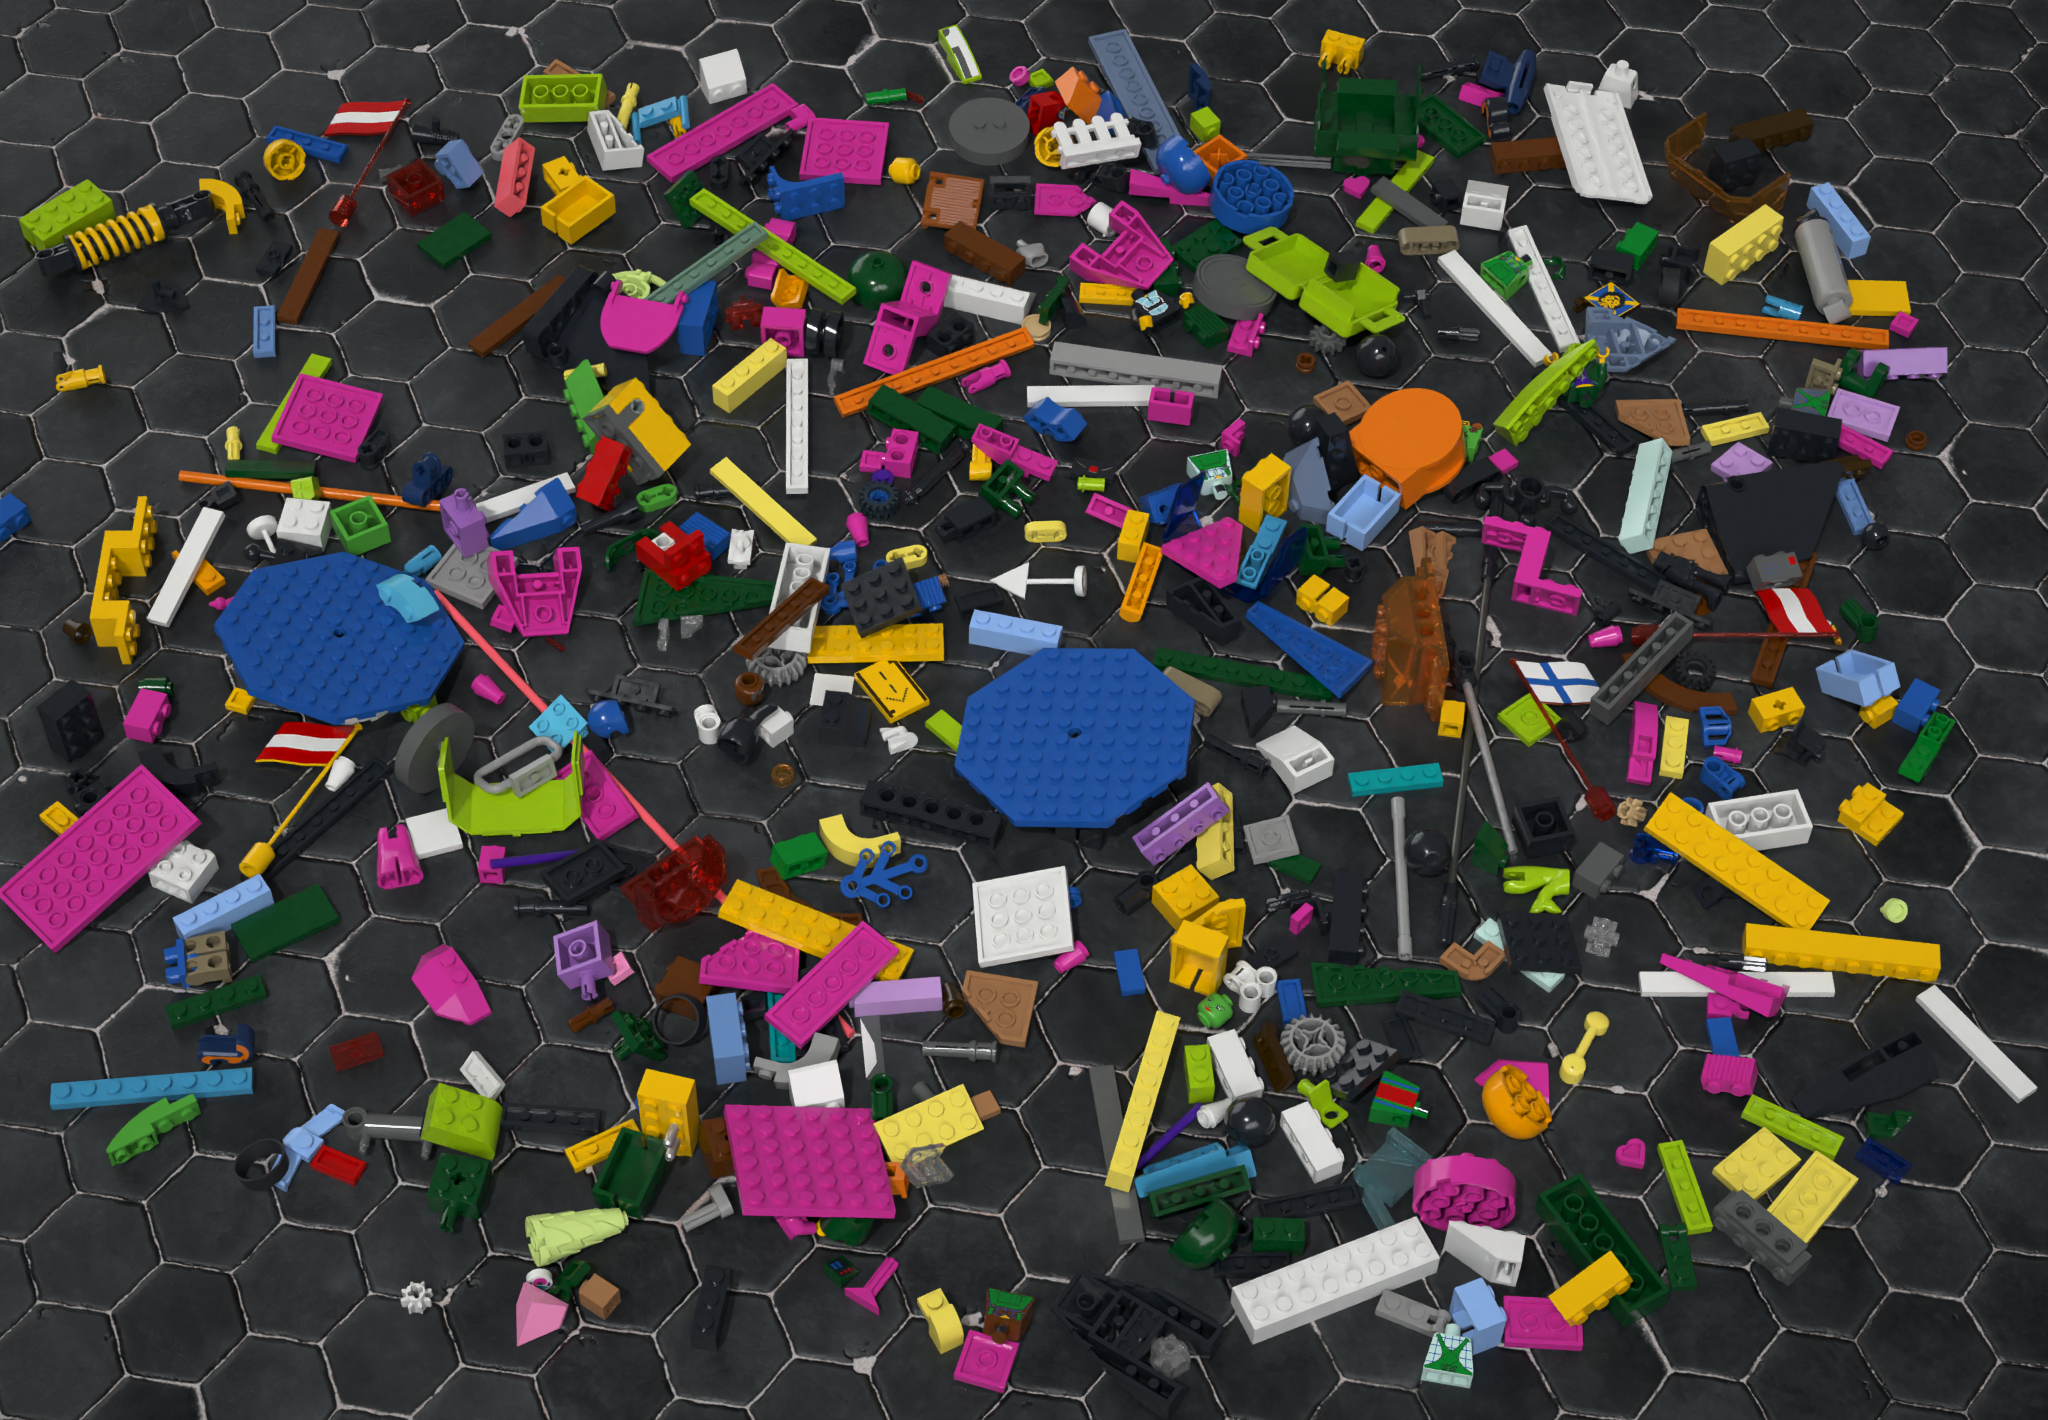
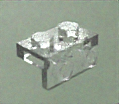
M944 1143L929 1144L918 1148L913 1147L906 1152L905 1159L900 1164V1168L916 1188L949 1182L954 1176L939 1157L946 1148Z

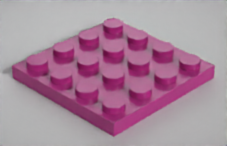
M809 117L799 173L800 180H810L842 172L844 183L881 185L889 123Z
M300 373L271 436L272 442L356 463L359 457L358 447L367 439L382 404L383 394Z

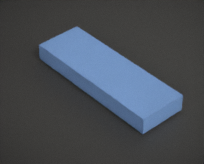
M275 305L254 307V358L276 357Z
M1847 479L1839 482L1835 495L1853 535H1861L1864 527L1874 521L1855 480Z

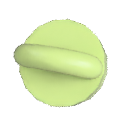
M1897 898L1889 899L1880 908V912L1883 913L1885 919L1893 923L1903 921L1908 911L1906 903Z

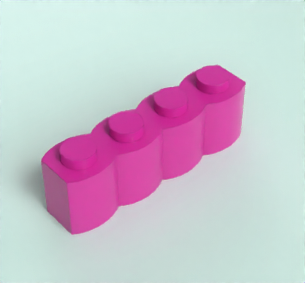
M771 218L770 222L766 223L764 227L792 246L797 233L796 222ZM757 249L752 254L751 265L747 266L745 271L748 286L773 290L779 269H782L783 266Z

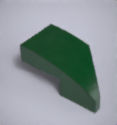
M1894 1110L1891 1115L1867 1112L1863 1117L1867 1138L1892 1140L1915 1116L1914 1112Z

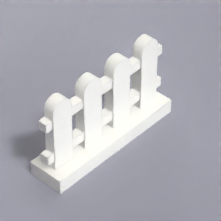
M1113 113L1109 122H1105L1101 116H1094L1090 125H1086L1082 119H1075L1071 128H1067L1063 122H1056L1053 131H1051L1052 138L1056 137L1059 144L1057 151L1061 154L1059 164L1062 169L1138 157L1141 141L1139 138H1135V135H1130L1127 128L1129 121L1128 119H1123L1120 113ZM1113 128L1116 135L1115 138H1111L1108 129ZM1094 131L1097 138L1096 141H1092L1089 132ZM1075 134L1078 144H1073L1070 135Z

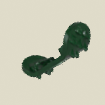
M644 528L611 544L606 548L607 551L604 554L606 570L610 571L611 565L617 563V559L636 550V542L645 536L653 540L661 534L656 530ZM632 541L630 547L623 549L627 542Z

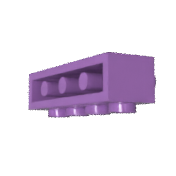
M1947 347L1858 350L1862 352V356L1857 365V374L1868 380L1879 362L1890 366L1886 379H1898V375H1906V378H1919V374H1927L1928 378L1940 377V373H1947Z
M1207 782L1132 838L1140 852L1155 866L1174 851L1184 846L1192 838L1202 833L1214 822L1221 819L1230 810L1221 795Z

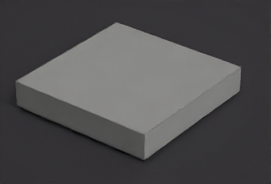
M1289 815L1243 826L1254 865L1300 854Z

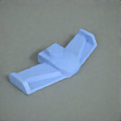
M330 1104L302 1127L292 1129L285 1136L283 1146L289 1158V1169L285 1176L274 1186L285 1192L288 1191V1186L301 1160L303 1159L308 1163L313 1160L321 1146L325 1145L321 1137L342 1122L344 1110L334 1104ZM281 1154L278 1155V1157H277V1159H276V1161H275V1163H274L272 1169H273V1168L278 1164V1162L280 1161L281 1156H282Z

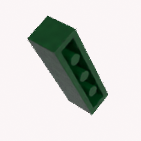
M882 384L869 399L867 414L891 428L919 432V444L937 455H940L953 439L955 430L953 424L935 415L931 410L918 405L912 399L906 398L893 388Z
M928 386L916 401L923 408L931 410L935 415L944 420H948L955 426L954 434L967 440L972 438L979 423L1003 433V418L931 386Z
M1245 1164L1148 1191L1144 1193L1150 1217H1158L1212 1201L1214 1198H1218L1219 1195L1223 1198L1252 1188Z

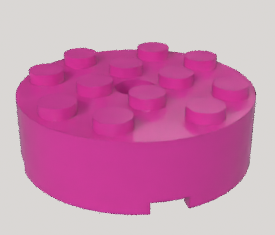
M1471 1153L1429 1159L1419 1167L1414 1175L1413 1211L1421 1215V1221L1425 1224L1446 1232L1449 1220L1464 1221L1470 1225L1480 1227L1489 1226L1497 1230L1507 1225L1515 1215L1516 1180L1514 1175L1506 1167L1499 1164L1497 1160L1475 1157Z

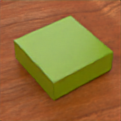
M1043 68L1031 73L1027 81L1031 87L1048 88L1054 85V80Z

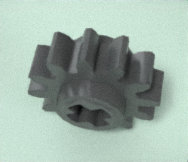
M1322 323L1321 327L1314 325V330H1311L1309 335L1310 346H1315V352L1321 350L1323 355L1327 352L1334 355L1335 350L1342 352V347L1346 346L1347 338L1339 336Z

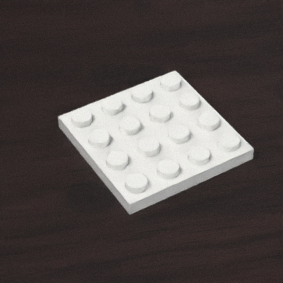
M1065 866L972 883L978 963L980 968L1075 951L1068 876Z

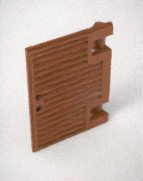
M930 171L921 227L923 229L929 226L951 229L957 222L961 221L976 230L985 179ZM937 180H943L942 185L937 184ZM931 214L937 215L936 219H930Z

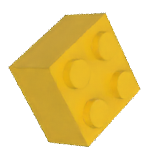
M1192 864L1157 883L1152 889V904L1176 932H1178L1183 920L1193 922L1217 905L1220 898Z

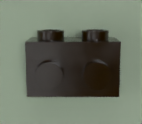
M1857 454L1819 462L1836 461L1843 465L1844 470L1839 482L1854 477V479L1864 477L1867 475L1866 472L1873 467L1871 459L1860 460Z

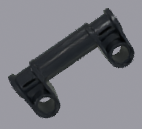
M1134 117L1127 118L1129 121L1127 126L1130 135H1135V138L1140 139L1141 147L1152 148L1157 145L1158 136L1152 122ZM1121 160L1098 163L1095 173H1092L1089 177L1090 182L1096 187L1116 192L1126 191L1129 188L1130 180L1126 168L1123 165H1118Z

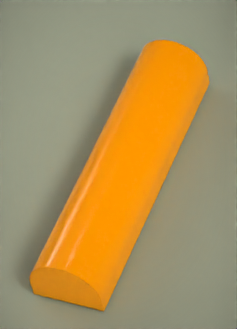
M1143 542L1119 611L1121 618L1128 622H1138L1141 619L1163 555L1160 547Z

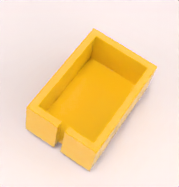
M586 175L540 207L543 226L555 234L558 232V236L570 245L616 213L614 194Z
M1183 920L1172 944L1169 982L1190 989L1199 969H1202L1203 971L1194 991L1206 996L1211 993H1217L1226 971L1229 936L1221 931L1203 927L1199 923Z

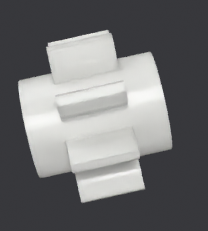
M423 1281L420 1284L410 1282L406 1289L401 1290L404 1298L400 1301L402 1307L408 1306L409 1314L413 1312L423 1314L427 1306L432 1307L430 1299L433 1296L432 1289H426Z

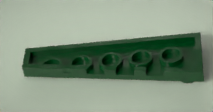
M1310 962V972L1317 1008L1398 1002L1403 989L1430 999L1461 997L1462 991L1458 971L1418 970L1416 968L1390 970L1384 966L1374 969L1365 968V965L1341 967V964Z

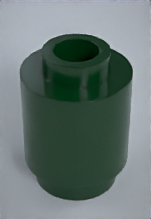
M145 677V679L139 680L138 693L143 688L165 693L168 699L170 695L174 694V683L170 682L169 677Z

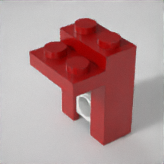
M668 521L660 527L662 534L655 539L650 540L645 536L636 542L637 559L677 592L689 586L693 581L707 574L712 569L711 554L705 550L704 534L698 529L687 535L671 521Z

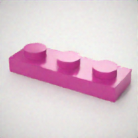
M1842 424L1838 447L1853 455H1859V458L1862 460L1871 459L1872 465L1882 469L1890 460L1894 451Z

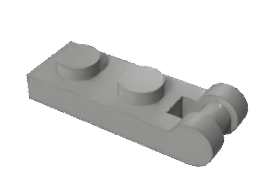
M1384 1289L1375 1310V1315L1432 1338L1434 1333L1437 1332L1445 1334L1444 1328L1450 1323L1452 1315L1446 1310L1434 1309L1387 1289ZM1429 1319L1435 1321V1324H1429Z

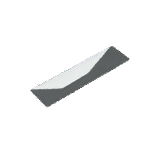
M879 1015L860 1017L866 1079H872L878 1073H885Z

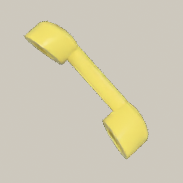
M1594 1011L1586 1015L1584 1027L1587 1031L1576 1052L1565 1056L1560 1066L1559 1075L1565 1083L1576 1084L1582 1080L1586 1070L1584 1056L1595 1035H1604L1609 1027V1019L1603 1013Z

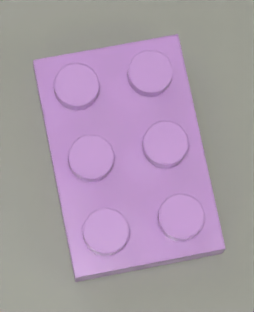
M1838 388L1827 417L1842 419L1843 425L1856 432L1888 442L1900 407Z

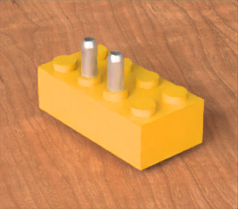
M646 1069L637 1092L641 1128L646 1147V1137L650 1135L664 1140L663 1145L667 1148L665 1153L667 1161H672L675 1155L692 1157L698 1141L697 1136L700 1128L695 1080Z

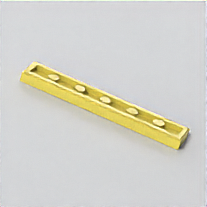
M727 457L710 469V474L785 542L814 546L817 543L816 537Z

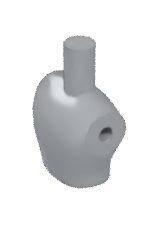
M1022 239L1017 241L1016 245L1019 248L1016 252L1025 257V265L1036 268L1047 263L1048 254L1042 243L1027 244Z

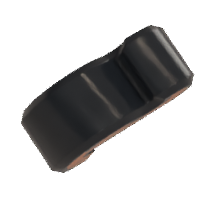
M1504 97L1485 98L1482 102L1481 113L1482 115L1486 114L1489 139L1491 141L1509 140L1511 125L1508 122L1509 110L1506 99Z

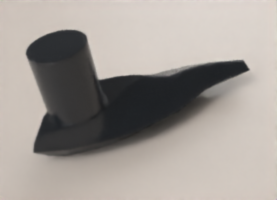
M1502 227L1498 237L1499 248L1503 253L1507 251L1513 253L1512 246L1507 238L1508 229Z

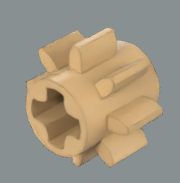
M1627 797L1626 801L1620 803L1617 810V816L1622 818L1620 823L1636 828L1637 823L1644 822L1647 809L1642 807L1643 801Z

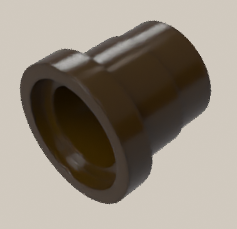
M73 618L65 621L62 628L63 632L76 644L85 643L90 638L92 632L89 624L79 622Z

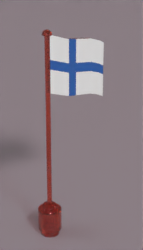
M1511 658L1509 665H1513L1588 787L1584 800L1594 817L1600 821L1609 820L1616 813L1615 804L1604 787L1591 785L1542 705L1590 704L1591 697L1600 689L1583 663L1567 661L1534 663L1517 661L1516 658Z

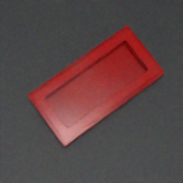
M326 1145L321 1146L310 1163L311 1169L354 1187L368 1167L367 1162Z

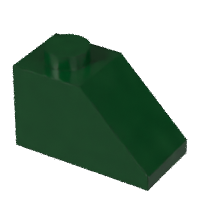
M1487 821L1484 822L1476 836L1471 865L1497 876L1501 868L1504 869L1509 861L1510 856L1507 855L1509 845Z

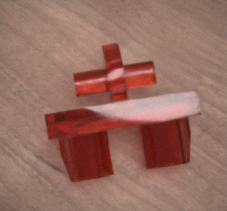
M743 294L739 295L740 301L732 302V307L725 308L726 322H729L732 330L742 329V320L750 319L751 327H761L763 303L754 304L753 299L745 300Z

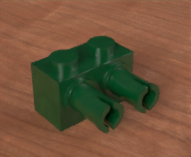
M1007 459L981 487L979 495H982L995 511L998 508H1002L1013 516L1014 519H1017L1024 508L1013 501L1009 495L1016 494L1029 505L1035 499L1037 493H1034L1022 483L1025 471Z
M1300 524L1291 539L1300 575L1313 576L1315 574L1316 576H1321L1326 567L1344 568L1346 560L1344 554H1328V550L1338 551L1340 549V538L1337 536L1324 537L1321 525Z

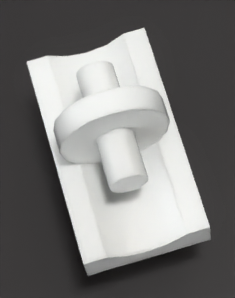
M732 529L728 564H733L734 569H747V565H750L754 530Z

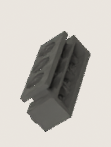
M1743 1189L1738 1193L1733 1190L1714 1207L1711 1216L1714 1226L1732 1238L1738 1247L1746 1250L1755 1262L1767 1268L1776 1280L1782 1281L1785 1285L1789 1286L1808 1269L1812 1255L1806 1251L1809 1245Z

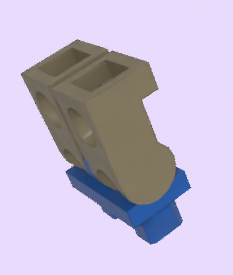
M225 930L191 937L186 940L183 938L176 939V946L164 949L166 964L178 963V966L165 969L168 984L182 983L185 989L190 988L191 985L198 986L205 982L222 980L223 983L233 982L230 944Z

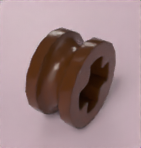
M1310 353L1299 354L1296 359V369L1303 374L1313 372L1316 361L1315 357Z

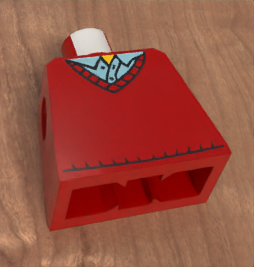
M1056 91L1034 94L1030 97L1027 117L1030 123V131L1036 137L1044 128L1052 127L1056 122H1064L1065 112L1071 110L1066 106L1062 96Z

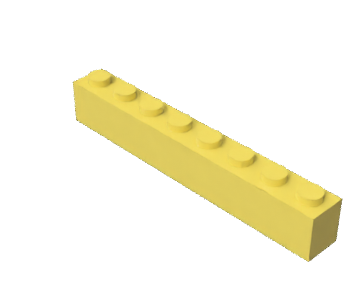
M1161 1011L1156 1012L1105 1186L1129 1193L1180 1021L1178 1016Z

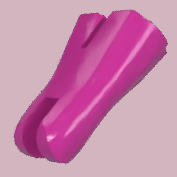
M404 824L396 825L397 838L390 839L387 826L380 828L378 831L377 884L385 890L419 884L424 877L411 842L409 831Z

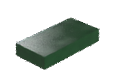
M1298 854L1269 861L1268 867L1311 885L1321 869V863Z

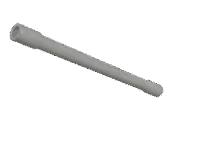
M1394 797L1391 799V816L1394 833L1399 936L1398 958L1407 961L1413 958L1410 935L1407 863L1404 859V844L1406 841L1405 799L1403 797Z

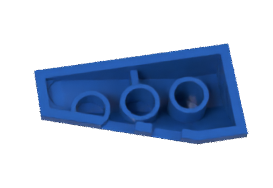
M558 477L539 488L534 493L536 497L528 505L522 504L519 507L520 512L513 519L508 518L489 536L491 547L500 551L559 533L577 522L576 507Z

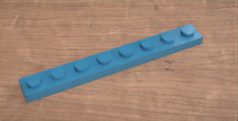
M250 1067L52 1083L50 1106L52 1110L157 1102L165 1097L167 1101L180 1100L192 1093L195 1098L253 1094L254 1072L253 1068Z

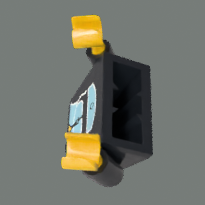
M1140 288L1134 290L1131 294V298L1134 300L1130 312L1131 325L1134 328L1141 329L1147 338L1179 321L1181 307L1186 309L1189 307V303H1194L1192 294L1187 292L1183 293L1180 297H1173L1162 293L1158 289H1154L1146 294Z

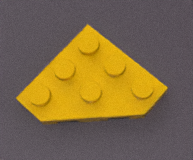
M1244 898L1228 899L1220 902L1193 922L1199 923L1201 926L1211 930L1221 931L1229 936L1228 949L1241 947L1246 911ZM1174 934L1172 937H1170V949H1169V951H1170V955H1171V956H1172V944H1173V940H1174L1176 934Z

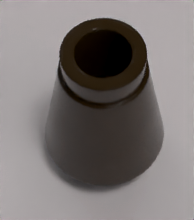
M952 982L946 983L942 986L943 1013L951 1019L960 1018L965 1013L966 1003L956 985Z

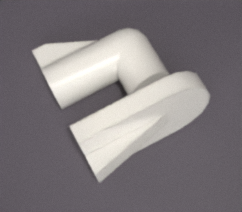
M904 726L880 728L883 740L888 741L890 754L910 749L918 742L916 734L908 732Z

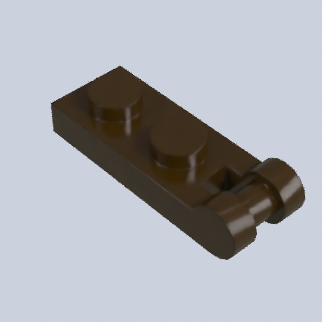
M1266 1022L1262 1026L1261 1032H1258L1253 1038V1042L1275 1092L1284 1093L1295 1080V1077L1276 1037V1026L1271 1022Z

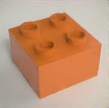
M1222 135L1216 136L1193 151L1195 155H1199L1210 173V187L1219 168L1229 162L1247 160L1248 158L1246 153Z

